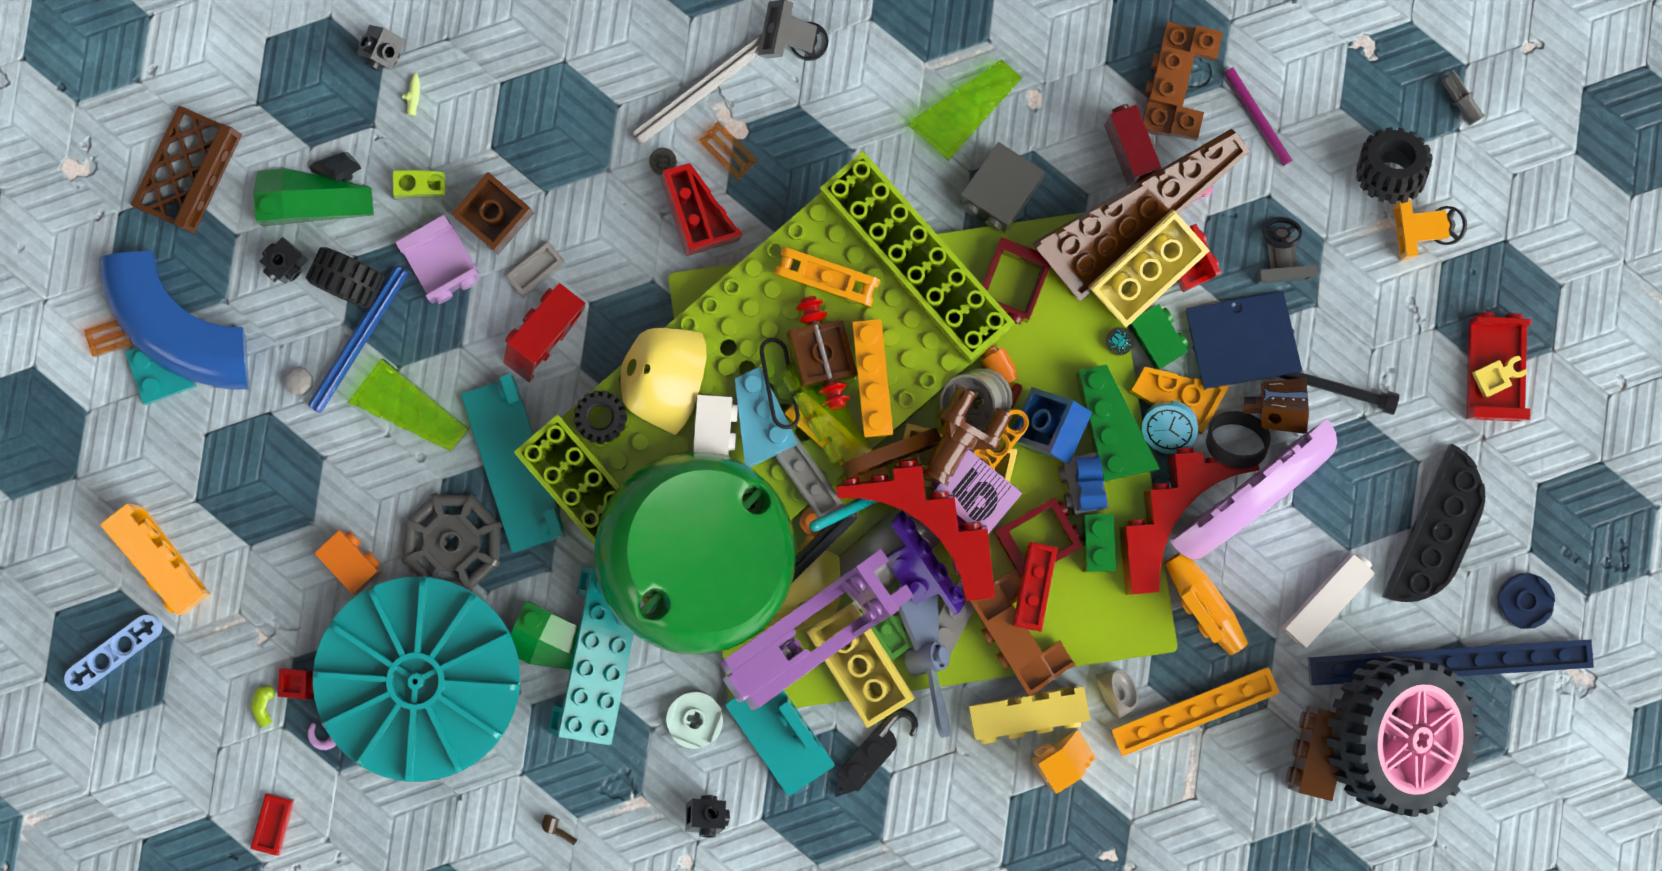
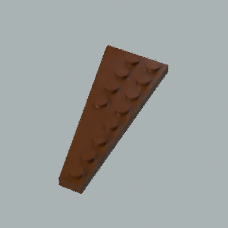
M1230 129L1037 239L1032 245L1074 296L1081 301L1091 292L1088 286L1171 209L1175 210L1179 215L1246 156L1250 150L1237 132Z

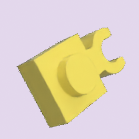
M1520 356L1509 358L1504 367L1501 361L1498 360L1472 372L1484 398L1512 386L1509 380L1510 377L1520 378L1527 374L1526 369L1519 372L1513 369V364L1521 360Z

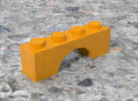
M881 319L853 322L864 437L867 439L893 436Z

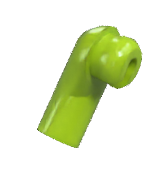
M270 685L259 686L254 691L250 709L259 728L273 723L266 709L268 700L275 696L274 689Z

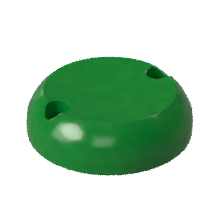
M676 453L654 460L638 469L623 481L613 493L604 508L597 528L594 549L595 569L599 586L606 602L620 622L635 636L650 645L674 653L689 655L713 654L728 650L747 641L768 625L778 613L788 595L795 572V535L792 522L780 497L771 485L756 471L730 457L715 453ZM750 494V497L743 503V495ZM651 597L640 609V601L642 600V598Z

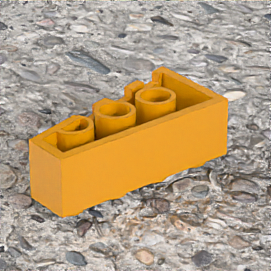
M126 504L100 524L128 557L131 564L145 577L148 586L153 591H157L163 598L162 603L171 614L185 615L211 594L144 506Z

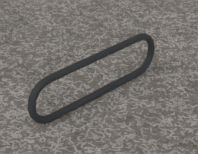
M769 338L760 345V357L773 422L778 427L791 429L798 424L800 413L788 350L781 340ZM770 342L780 344L784 352L796 415L795 421L789 425L781 424L775 414L764 355V347Z

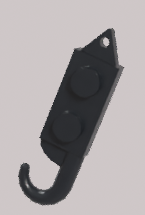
M900 708L885 717L837 772L839 776L835 797L853 791L859 792L892 754L897 746V741L890 728L898 719L907 718L911 722L909 735L911 737L915 735L918 730V720L912 711ZM839 788H843L842 793L838 792Z

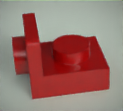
M279 668L277 697L314 699L313 670Z

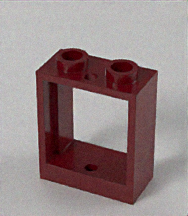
M1001 237L982 284L987 291L1002 254L1041 269L1024 312L997 302L1015 324L1021 325L1022 321L1028 323L1050 265L1037 250Z
M1054 497L994 531L1021 578L1025 558L1009 531L1047 509H1052L1071 542L1070 546L1057 552L1055 562L1083 547L1080 542L1084 539L1076 524L1071 526L1066 516L1070 515L1062 500L1057 502Z

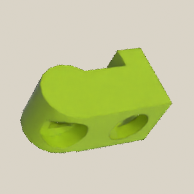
M393 170L394 200L440 198L446 196L445 173L426 170Z

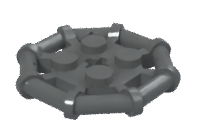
M436 492L431 494V498L410 518H405L403 522L405 524L404 558L401 560L417 576L440 579L443 571H458L460 580H443L453 582L473 592V588L496 567L501 565L499 561L500 535L503 525L490 514L474 494L470 496L438 495ZM444 506L463 507L461 515L445 514ZM435 510L438 517L427 527L421 525L420 523ZM471 511H473L486 526L478 529L468 519V516L470 515ZM416 531L423 533L424 538L422 551L415 552ZM489 534L488 555L480 553L482 545L481 535ZM447 536L451 538L458 537V548L456 550L453 548L446 549L445 546L448 543L446 541ZM426 557L436 568L432 575L418 561L419 559ZM477 558L485 562L471 576H468L465 569Z

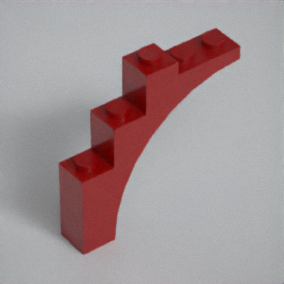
M1193 448L1176 449L1177 454L1168 456L1171 489L1169 488V483L1152 485V490L1144 492L1147 525H1145V519L1130 520L1128 521V526L1119 527L1125 595L1160 592V568L1164 548L1174 525L1184 510L1201 493L1218 482L1235 475L1259 471V464L1252 468L1236 469L1221 464L1213 457L1205 458L1204 463L1203 452L1194 453Z
M916 459L898 461L899 466L893 467L894 478L888 479V474L872 475L871 481L860 482L859 477H854L851 479L844 478L842 479V484H837V498H862L883 502L907 512L924 523L941 540L952 556L962 579L966 601L995 598L987 526H981V522L965 523L964 528L958 529L955 495H949L948 491L931 492V497L926 498L922 464H916Z

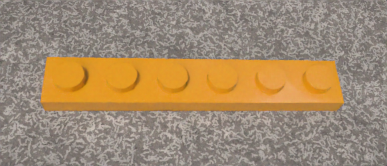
M1265 667L1110 730L1123 757L1279 694V690L1270 668Z

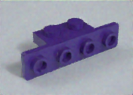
M903 510L898 512L891 525L905 545L886 555L889 560L887 562L888 566L902 586L907 585L914 595L911 599L916 605L939 593L954 615L960 613L966 602L960 587L955 586L944 564L939 563L928 541L923 540L917 531L913 519L907 517Z

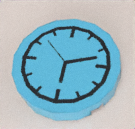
M1162 401L1154 404L1147 410L1142 421V433L1146 442L1153 449L1162 453L1176 454V449L1190 448L1198 435L1199 426L1196 414L1187 405L1178 401H1170V403H1163Z

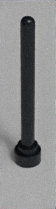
M1303 372L1277 376L1286 380L1307 378V386L1375 404L1377 408L1381 409V412L1394 415L1400 397L1399 393L1387 391V393L1381 392V394Z

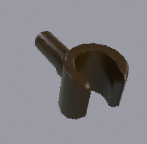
M546 814L542 821V829L546 833L555 834L570 844L575 845L578 839L557 828L560 819Z

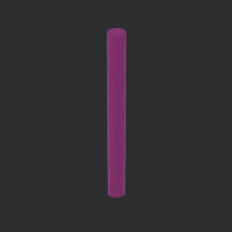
M1234 67L1224 73L1281 164L1285 166L1293 161Z

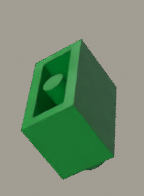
M1160 304L1141 314L1128 325L1153 368L1158 370L1189 352L1186 348L1189 344L1181 331L1176 332L1171 324L1174 322L1172 315L1166 307L1162 309Z
M1114 514L1083 515L1084 572L1116 571Z

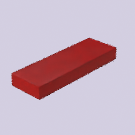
M1028 542L1012 626L1042 632L1058 547Z

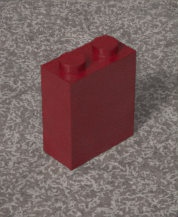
M1123 104L1112 109L1113 113L1109 115L1104 127L1126 183L1130 187L1160 170L1161 164L1138 106L1129 107L1128 104Z

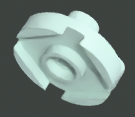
M695 691L685 693L673 701L669 707L666 717L667 727L673 739L681 746L690 749L701 748L709 745L719 736L723 727L722 709L716 700L706 693ZM698 712L700 713V719L703 720V724H697L695 728L690 727L691 722L687 720V717Z

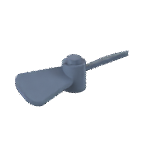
M901 583L896 586L894 592L903 587ZM938 594L917 605L910 599L901 605L898 611L913 645V648H909L905 654L906 668L914 676L928 674L936 727L940 737L944 738L950 736L951 728L937 671L947 668L950 654L945 645L939 642Z

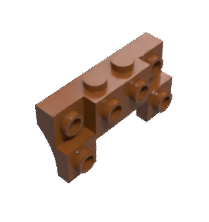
M1167 21L1159 53L1154 52L1150 69L1154 70L1153 79L1147 80L1144 90V96H1148L1143 121L1149 134L1198 140L1204 112L1185 108L1183 103L1194 57L1216 61L1223 36L1222 31L1197 25L1193 28Z
M1014 568L994 581L995 598L972 600L970 603L985 626L981 630L990 645L995 642L1000 650L996 654L1005 669L1011 668L1027 695L1031 696L1076 664L1060 640L1041 651L1028 629L1012 626L1015 614V607L1012 604L1018 599L1021 577L1017 569Z

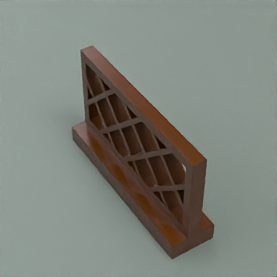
M179 105L131 206L195 234L242 134L230 126L218 123ZM185 114L192 118L194 127L181 132L180 123ZM210 127L217 128L218 131L214 139L205 143L202 130ZM196 133L200 145L187 150L184 138ZM179 140L182 152L169 157V145ZM202 151L204 155L202 164L193 168L190 155ZM184 158L188 170L175 175L172 163ZM167 166L170 177L157 182L155 175L157 170ZM190 176L192 181L190 189L181 193L178 180ZM172 183L176 195L163 200L160 188ZM155 191L158 203L148 207L143 205L142 201L146 193ZM178 201L180 210L174 219L168 216L165 206Z

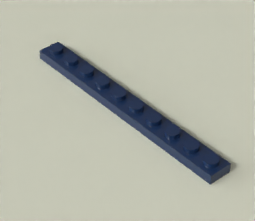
M1592 639L1308 657L1310 686L1351 683L1355 679L1352 675L1353 672L1358 668L1367 670V662L1371 660L1381 661L1382 656H1402L1437 663L1445 666L1447 670H1452L1458 676L1594 668Z

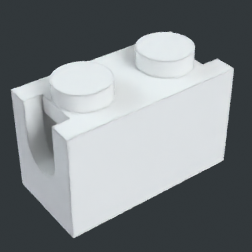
M697 395L693 452L715 453L729 457V450L735 451L736 433H731V422H737L738 405L733 404L732 397Z

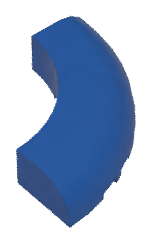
M153 251L112 253L99 259L101 282L110 310L120 328L143 354L161 368L186 378L193 383L197 382L214 388L230 390L249 389L247 339L243 327L212 324L189 314L169 296L162 285L157 259Z

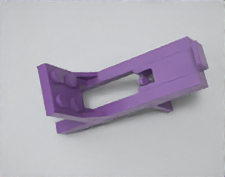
M881 549L719 663L727 674L723 681L739 703L745 700L752 711L758 709L852 640L900 610L899 607L914 597L907 585H904L890 595L880 582L874 571L889 561ZM848 591L861 606L864 615L812 652L808 649L803 650L801 648L802 644L798 639L794 638L796 634L794 628Z

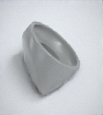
M1114 670L1095 675L1100 691L1116 717L1121 719L1136 708L1138 704L1137 688L1132 678L1125 671Z

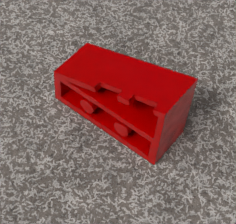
M691 163L663 170L660 179L686 257L740 240L743 235L742 232L730 220L725 209L713 197L711 190Z
M560 283L553 290L548 288L540 299L542 303L536 310L531 308L522 320L524 324L519 330L514 328L505 339L507 344L503 363L529 383L534 378L533 373L542 360L545 362L551 356L549 352L559 340L562 341L584 312L586 303Z

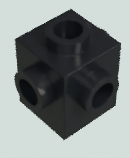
M369 25L366 34L359 42V49L356 55L366 60L364 65L373 70L380 71L381 68L392 70L400 58V51L405 39L383 27Z
M282 237L276 244H270L263 251V258L259 262L266 267L263 273L273 282L279 279L286 284L288 281L292 282L302 273L301 267L309 259L287 239Z
M702 795L701 799L693 798L686 803L685 832H697L699 837L714 838L716 834L725 830V826L729 825L730 811L726 809V801L718 800L717 796Z

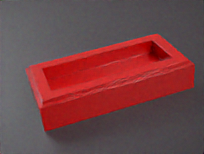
M265 793L250 849L275 856L280 855L295 800Z

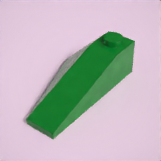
M526 601L511 632L518 658L530 665L570 670L579 625L531 601Z

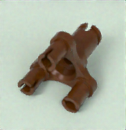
M962 386L956 387V391L945 410L942 409L938 416L942 425L940 433L943 435L929 459L927 470L924 469L923 471L927 476L948 486L950 476L953 477L968 449H998L1002 442L1000 438L1013 417L1002 409L996 408L985 430L982 429L980 431L965 422L966 418L964 416L977 394Z

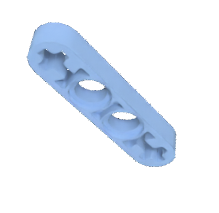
M142 615L70 667L64 676L66 686L73 691H82L90 688L155 640L162 632L161 620L154 615ZM144 621L153 622L154 625L151 627L152 634L145 632L137 637L131 632L132 629L134 632H140L144 629ZM123 636L129 637L132 641V647L126 653L122 652L118 647V641ZM100 653L106 654L109 658V664L105 669H99L95 664L96 656ZM90 669L96 674L95 677L93 673H88L82 678L83 685L81 683L75 684L73 681L76 678L75 672L84 673Z

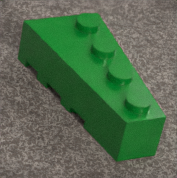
M1107 364L1079 370L1076 373L1083 407L1092 412L1087 426L1093 452H1097L1101 459L1104 482L1159 470L1160 468Z

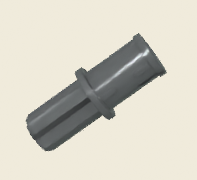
M1451 72L1442 78L1443 85L1454 100L1453 105L1458 106L1469 126L1485 116L1472 98V91L1468 92L1456 72Z

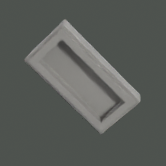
M546 241L508 272L505 277L524 298L565 265L566 262L550 242Z

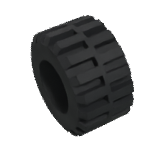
M1392 127L1386 128L1385 132L1380 129L1375 132L1374 136L1370 135L1362 146L1356 168L1357 182H1361V189L1363 191L1368 190V196L1371 198L1374 196L1378 197V201L1383 203L1384 200L1389 201L1390 204H1396L1397 201L1406 203L1409 198L1415 199L1418 193H1421L1425 187L1433 160L1432 154H1430L1431 149L1429 145H1424L1425 140L1422 137L1417 138L1415 132H1405L1404 128L1393 130ZM1385 163H1395L1402 166L1403 169L1392 168Z
M328 247L319 248L305 277L311 285L361 308H371L385 279L378 270Z

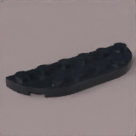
M1449 444L1382 598L1395 602H1416L1429 598L1441 592L1452 581L1460 567L1483 514L1486 495L1485 485L1482 483L1477 465L1465 451L1454 444Z

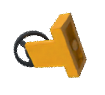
M1408 200L1406 203L1399 201L1393 206L1400 260H1409L1418 256L1417 242L1434 240L1442 245H1453L1459 242L1467 231V219L1464 213L1456 207L1443 206L1433 212L1413 214L1411 200ZM1455 211L1461 216L1463 223L1459 236L1454 231L1456 224L1452 219ZM1450 236L1455 239L1450 242H1442L1439 240L1450 238Z

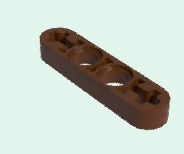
M933 428L852 458L845 462L842 467L847 478L851 479L927 451L938 445L941 436L937 428Z

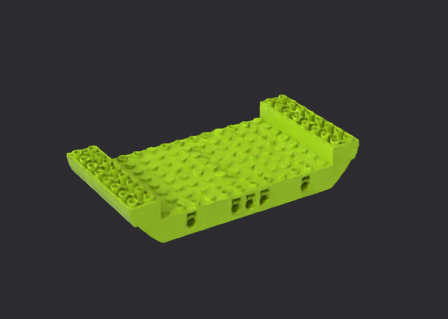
M861 151L820 187L819 195L665 328L703 333L706 342L707 358L698 395L732 397L733 404L738 405L735 378L741 376L739 367L743 362H751L755 365V369L760 366L762 368L760 345L764 340L769 338L781 340L788 350L791 371L793 374L797 373L786 333L791 329L809 326L799 322V319L804 316L803 311L796 310V306L800 304L801 299L816 296L817 299L824 301L819 308L820 311L827 312V316L821 321V324L843 320L856 369L857 361L853 322L881 319L893 432H895L941 392L952 378L959 376L1015 322L868 155ZM787 247L879 279L878 288H874L871 297L874 299L871 307L774 275L775 268L780 265L782 259L780 255L782 248ZM793 260L790 270L798 272L801 262ZM856 281L853 291L861 293L864 284ZM731 340L737 345L736 352L733 355L726 356L721 353L720 347L724 341ZM776 342L767 343L764 347V355L769 382L774 387V395L779 405L787 404L791 406L793 399L791 392H788L786 389L789 386V378L787 376L783 349ZM632 359L628 364V376L635 372L637 364L635 359ZM648 364L645 365L644 374L650 372L651 368ZM621 366L589 394L596 390L608 391L617 396L623 403ZM858 375L855 378L839 380L847 384V387L842 391L843 395L850 396V399L846 401L845 407L837 410H829V407L822 406V403L827 399L826 395L819 394V390L825 383L805 387L807 389L805 394L869 452L873 451L889 437L865 439ZM801 391L796 392L797 399L801 396ZM697 399L689 419L676 435L638 417L623 403L627 416L626 427L618 438L603 444L588 441L577 430L574 423V410L578 406L577 403L562 417L557 414L515 450L514 453L595 546L597 528L604 508L623 481L635 471L654 460L676 453L693 452ZM604 406L595 407L589 416L590 423L596 428L608 426L612 419L611 411ZM738 410L737 422H731V433H736L735 451L729 450V457L745 464ZM790 419L787 420L789 424L793 423ZM797 425L794 428H791L794 435L796 429L798 428ZM811 438L805 442L800 441L831 486L846 474L843 467ZM775 456L751 467L778 494L786 507L791 521L809 507V504ZM750 494L743 495V503L750 497ZM643 597V598H642V601L644 602V604H645L651 597Z

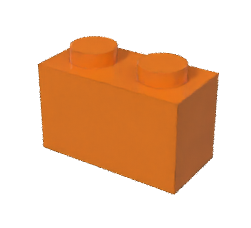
M339 530L314 554L352 595H358L383 572L378 567L381 563L370 551L365 553L359 547L362 542L352 531L346 533V531Z

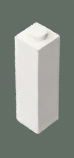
M1355 554L1348 555L1280 629L1301 648H1307L1375 575L1370 569L1372 564L1360 554L1358 556Z

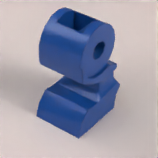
M1100 456L1091 458L1077 457L1075 478L1076 484L1081 490L1078 498V511L1105 509L1107 501L1106 493L1103 490L1104 480Z

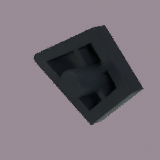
M342 152L316 161L309 168L312 173L339 182L342 179L343 181H350L353 178L352 174L360 170L361 166L349 152Z

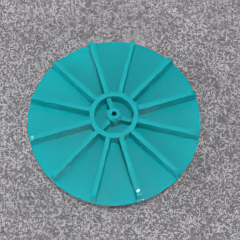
M425 576L397 578L382 582L360 593L349 601L330 622L320 641L314 661V699L323 727L338 748L358 766L382 777L405 782L438 780L452 776L474 765L497 744L505 733L514 715L519 698V658L514 641L503 620L486 601L472 591L439 578Z

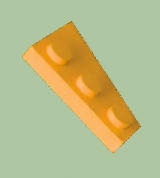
M1143 367L1129 392L1151 406L1162 401L1163 403L1178 401L1187 405L1196 414L1199 426L1198 434L1201 435L1205 432L1229 386L1203 390L1201 379H1191L1178 376L1175 373Z

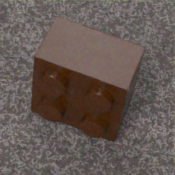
M489 172L483 176L451 213L457 221L497 255L500 254L534 214L531 207Z

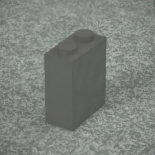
M998 142L961 193L960 204L970 215L976 216L977 214L985 219V223L993 230H1002L1007 233L1042 183L1045 171Z

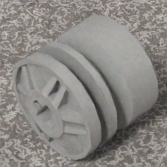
M978 368L952 378L944 386L940 396V409L945 410L956 391V387L962 386L977 394L964 418H966L965 422L980 431L986 429L996 408L1006 412L1012 406V391L1008 381L1000 373L987 368Z

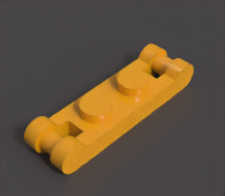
M787 247L782 248L780 253L782 259L780 265L776 266L774 275L871 307L874 300L871 297L874 288H878L879 279ZM793 260L801 262L798 272L790 270ZM856 281L864 284L861 293L853 291Z

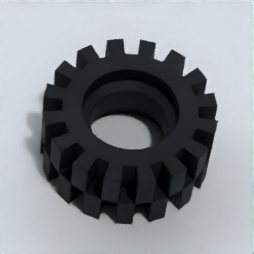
M596 390L591 394L587 393L584 395L585 397L578 401V406L574 410V423L579 433L588 441L598 444L609 443L613 439L618 438L620 433L624 431L627 422L626 409L621 400L614 394L604 390L603 392ZM604 406L611 411L612 419L608 426L596 428L590 423L589 416L595 407Z

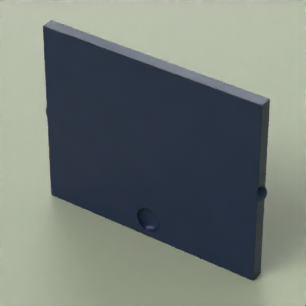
M1284 291L1185 309L1203 390L1303 371Z

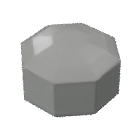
M292 368L285 374L284 386L293 395H305L313 387V377L304 368Z

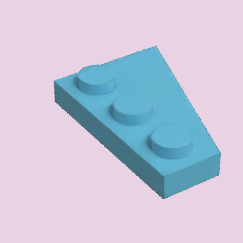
M761 366L735 378L745 465L751 468L798 445L791 429H782L773 422ZM771 389L776 418L781 424L789 425Z

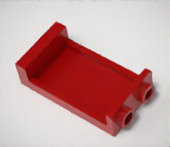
M1479 312L1478 317L1469 319L1466 420L1512 422L1530 420V408H1525L1526 375L1520 378L1510 377L1509 380L1512 386L1484 398L1472 372L1498 360L1501 361L1504 367L1509 358L1520 356L1521 360L1513 364V369L1516 372L1525 370L1527 327L1531 325L1532 319H1523V314L1509 313L1506 314V318L1495 317L1493 312Z

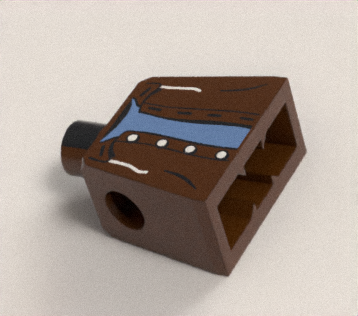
M1307 378L1263 382L1261 384L1260 397L1244 396V413L1260 414L1261 427L1263 429L1307 434L1309 418Z

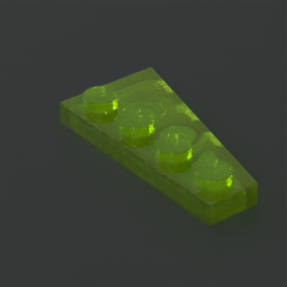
M1001 59L908 122L907 126L949 162L1023 77Z
M380 359L347 402L368 411V413L394 423V425L413 432L419 437L448 451H453L470 430L385 359Z

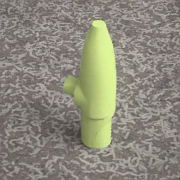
M414 73L408 93L403 94L402 97L407 99L408 102L406 112L408 116H416L419 102L420 83L417 73Z

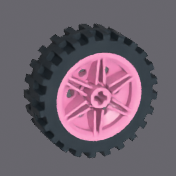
M1382 656L1381 661L1371 660L1366 663L1367 670L1358 668L1352 673L1355 679L1351 683L1345 682L1341 690L1344 693L1341 699L1335 698L1332 706L1336 708L1334 718H1329L1328 726L1332 727V735L1327 737V746L1332 747L1333 755L1328 757L1330 765L1338 769L1334 776L1338 782L1347 784L1344 787V791L1348 795L1356 797V801L1362 804L1410 817H1418L1419 813L1428 815L1434 812L1433 806L1442 808L1448 804L1447 797L1449 795L1456 796L1461 790L1458 787L1461 780L1467 781L1470 775L1467 771L1469 763H1475L1477 756L1473 754L1474 743H1479V735L1475 734V725L1479 724L1478 715L1472 712V707L1476 706L1473 697L1466 696L1465 694L1468 690L1467 685L1462 681H1457L1458 675L1452 670L1445 669L1443 665L1402 656Z

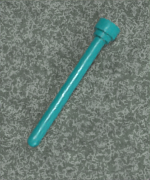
M858 498L811 521L809 528L811 531L817 532L878 501Z

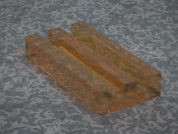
M719 121L714 124L712 129L706 132L704 137L698 140L738 181L758 161ZM718 131L749 160L747 164L716 135ZM710 139L717 143L742 168L739 172L708 143Z
M116 320L84 330L92 357H98L134 345L129 339L98 349L96 348V345L126 336L122 330L100 338H93L94 334L120 327Z

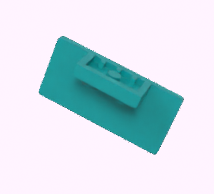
M785 690L754 711L751 710L745 700L739 703L735 697L726 703L727 709L788 796L793 795L834 767L833 760Z

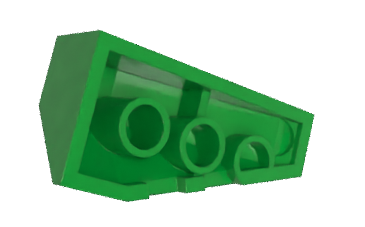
M287 168L257 171L253 193L256 222L263 227L374 215L371 187L341 180L335 182L323 176Z

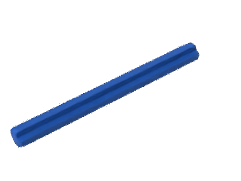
M395 266L377 293L371 308L367 309L309 401L308 406L319 413L323 412L408 277V272L401 267Z

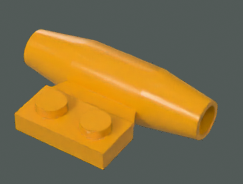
M1180 552L1169 558L1164 564L1183 599L1181 604L1189 615L1194 614L1199 621L1197 626L1205 638L1210 637L1214 643L1217 642L1229 655L1242 650L1248 644V641L1233 610L1208 575L1192 559L1182 555Z

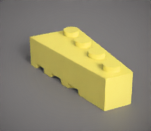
M1080 685L1037 692L1031 696L1026 694L968 705L973 737L975 740H981V744L997 742V737L1009 735V739L1026 736L1025 732L1036 730L1037 734L1054 731L1053 727L1064 725L1065 729L1082 726L1081 722L1091 721L1084 686Z

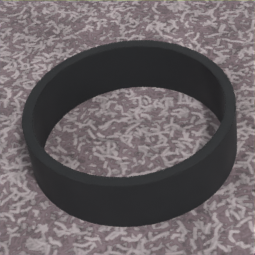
M1229 411L1219 414L1210 423L1206 437V446L1211 456L1221 464L1236 469H1247L1257 466L1265 459L1271 435L1269 429L1261 427V420L1254 415L1241 411ZM1224 425H1241L1253 430L1263 441L1264 448L1256 454L1236 455L1221 448L1214 440L1212 432Z

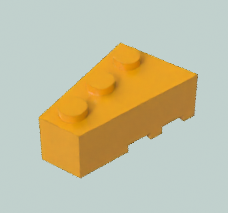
M1079 729L1052 746L1048 743L1040 746L1033 751L1035 756L1031 758L1048 788L1056 794L1080 780L1086 773V768L1091 766V762L1096 759Z

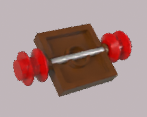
M816 296L805 297L800 300L796 310L803 311L804 316L799 319V322L809 326L791 329L786 333L801 388L825 383L819 390V394L826 395L827 399L822 403V406L829 407V410H837L845 407L846 401L850 399V396L843 395L842 391L847 387V384L839 380L855 378L858 375L844 322L841 320L821 324V321L827 316V312L820 311L819 308L824 301L817 299Z

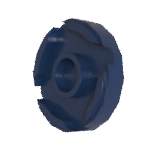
M1531 573L1516 574L1509 577L1500 586L1497 595V607L1502 618L1512 626L1520 629L1537 628L1545 624L1554 611L1555 594L1550 584L1541 576Z

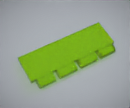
M793 362L785 367L787 371L782 373L780 377L790 393L797 390L800 391L793 399L805 418L812 414L815 416V418L808 421V424L819 442L826 439L829 440V443L825 444L823 449L832 464L840 461L844 464L852 458L872 451L846 406L837 410H829V407L822 406V403L827 399L826 395L819 394V390L825 383L801 388L795 363Z

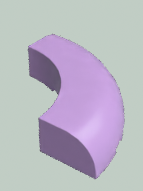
M1325 419L1308 431L1307 434H1304L1288 445L1265 467L1236 488L1224 500L1222 499L1197 517L1171 541L1172 545L1182 555L1190 559L1199 560L1269 510L1315 472L1335 452L1337 437L1329 420Z

